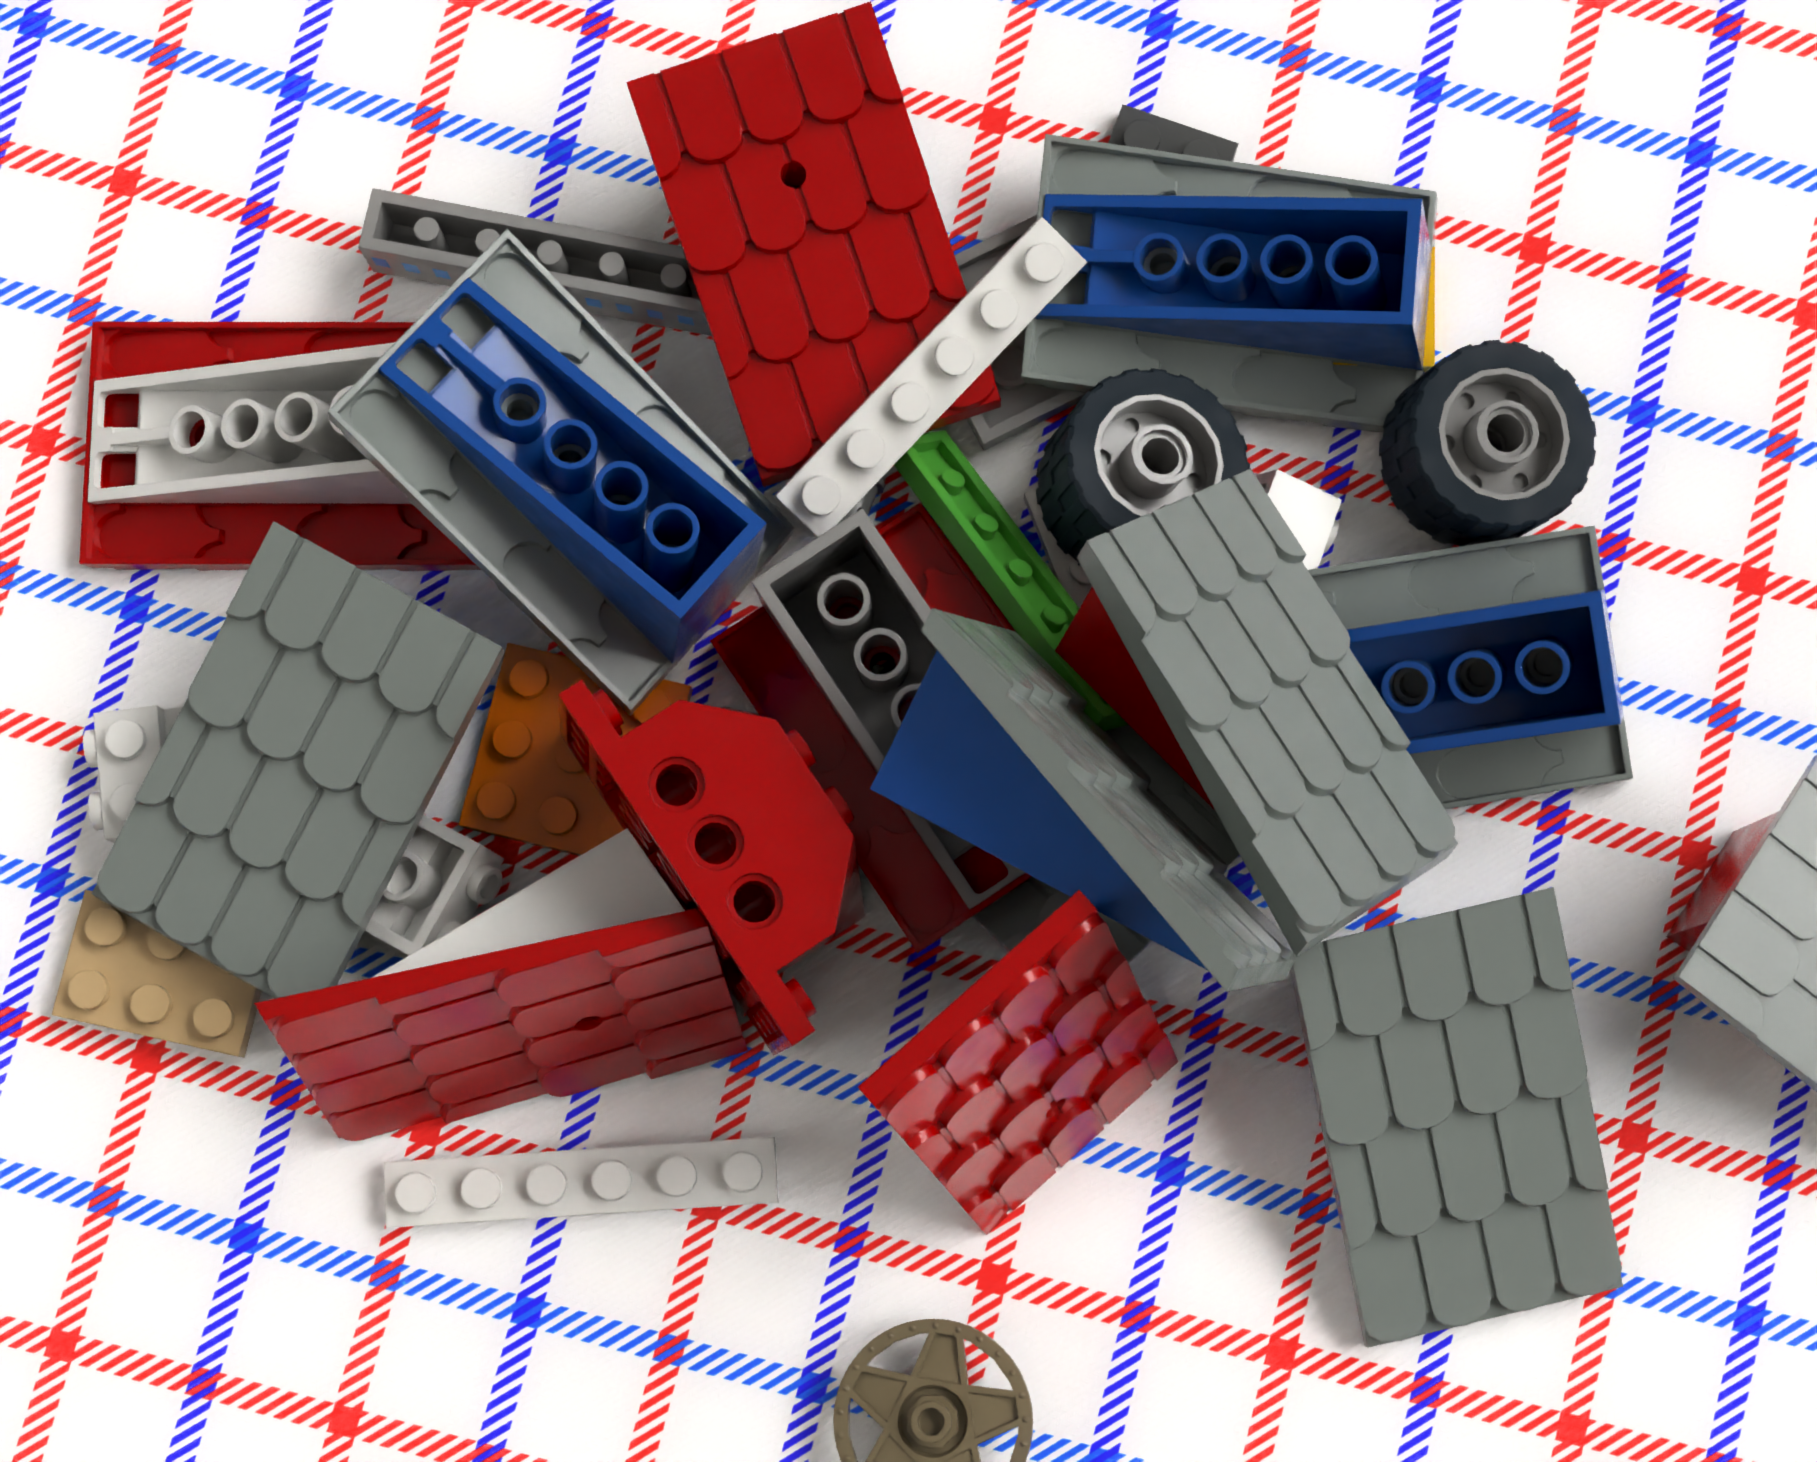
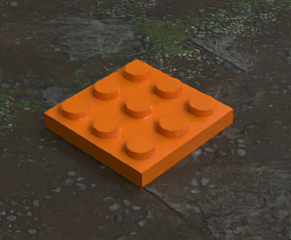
M507 643L458 824L460 827L577 856L586 853L624 830L561 737L558 694L581 679L591 694L601 689L567 656ZM663 679L631 716L610 698L624 721V724L620 726L623 731L620 737L679 699L690 701L693 692L692 687Z

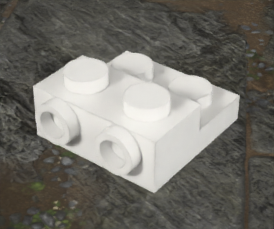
M158 705L93 713L94 729L85 730L83 750L88 766L90 768L98 767L100 792L90 793L88 810L94 830H103L105 840L115 843L136 803L134 799L183 707L163 709Z
M423 814L365 931L407 955L413 954L469 921L479 904H487L494 899L502 884V873L499 868L504 858L476 841Z

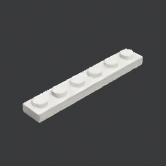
M1043 217L1039 218L774 496L817 537L836 526L1085 266L1087 261Z
M775 1137L383 1162L386 1228L779 1203Z

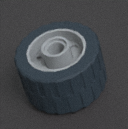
M1488 340L1479 345L1472 346L1469 344L1457 349L1447 358L1444 357L1407 387L1394 401L1395 406L1387 414L1382 426L1384 432L1382 440L1379 441V456H1381L1383 469L1380 471L1383 482L1387 484L1392 495L1391 500L1394 505L1407 516L1408 522L1418 531L1426 532L1432 536L1433 540L1440 543H1450L1458 546L1517 538L1562 513L1572 504L1571 500L1574 496L1583 490L1588 481L1589 469L1594 465L1596 450H1594V437L1597 436L1595 421H1592L1589 411L1591 406L1585 393L1582 394L1576 385V379L1567 369L1564 370L1554 362L1555 359L1543 351H1535L1529 348L1527 344L1515 341L1503 343L1500 340Z
M1155 368L1143 371L1138 369L1125 370L1120 375L1115 377L1109 376L1098 382L1091 392L1087 391L1049 439L1043 449L1045 453L1038 463L1036 477H1038L1036 497L1037 504L1041 506L1043 513L1042 520L1047 530L1051 531L1057 540L1056 544L1065 554L1073 557L1078 562V565L1081 566L1077 557L1087 540L1105 532L1109 533L1110 530L1148 513L1150 515L1157 509L1189 495L1191 497L1200 490L1225 479H1232L1234 475L1250 469V463L1247 462V446L1244 436L1240 435L1235 424L1236 420L1230 411L1226 410L1218 402V397L1207 388L1206 390L1194 383V380L1181 374L1177 376L1167 373L1166 370Z

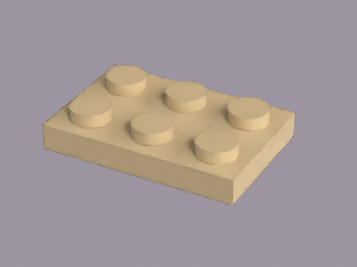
M85 890L52 1015L245 1058L257 1012L254 1003L259 1002L262 991L101 901L91 894L93 891Z

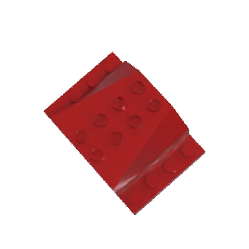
M581 679L559 693L561 737L624 830L628 828L685 911L696 909L708 925L727 987L773 1056L794 1046L816 1031L808 1020L809 1017L817 1013L812 1001L795 978L784 984L779 974L863 919L865 911L854 835L848 827V824L854 821V816L836 788L830 786L823 790L810 771L809 767L814 765L816 760L802 736L794 728L785 733L776 719L727 706L715 707L679 699L620 737L623 734L620 726L624 724V721L603 689L591 694Z

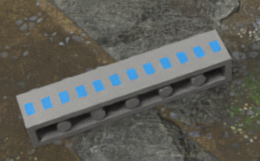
M372 188L358 248L373 272L451 286L508 229L588 313L712 336L681 246Z

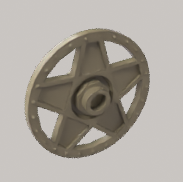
M921 1319L897 1325L881 1333L871 1340L853 1359L841 1380L836 1395L833 1426L836 1448L841 1462H858L850 1437L851 1399L883 1428L881 1435L865 1462H981L978 1444L1018 1427V1437L1010 1462H1026L1030 1451L1034 1423L1033 1407L1027 1384L1020 1369L1005 1349L994 1339L976 1328L960 1322L945 1319ZM929 1333L911 1375L868 1365L877 1355L895 1342L919 1334ZM964 1340L971 1342L994 1359L1010 1382L1013 1390L969 1385Z

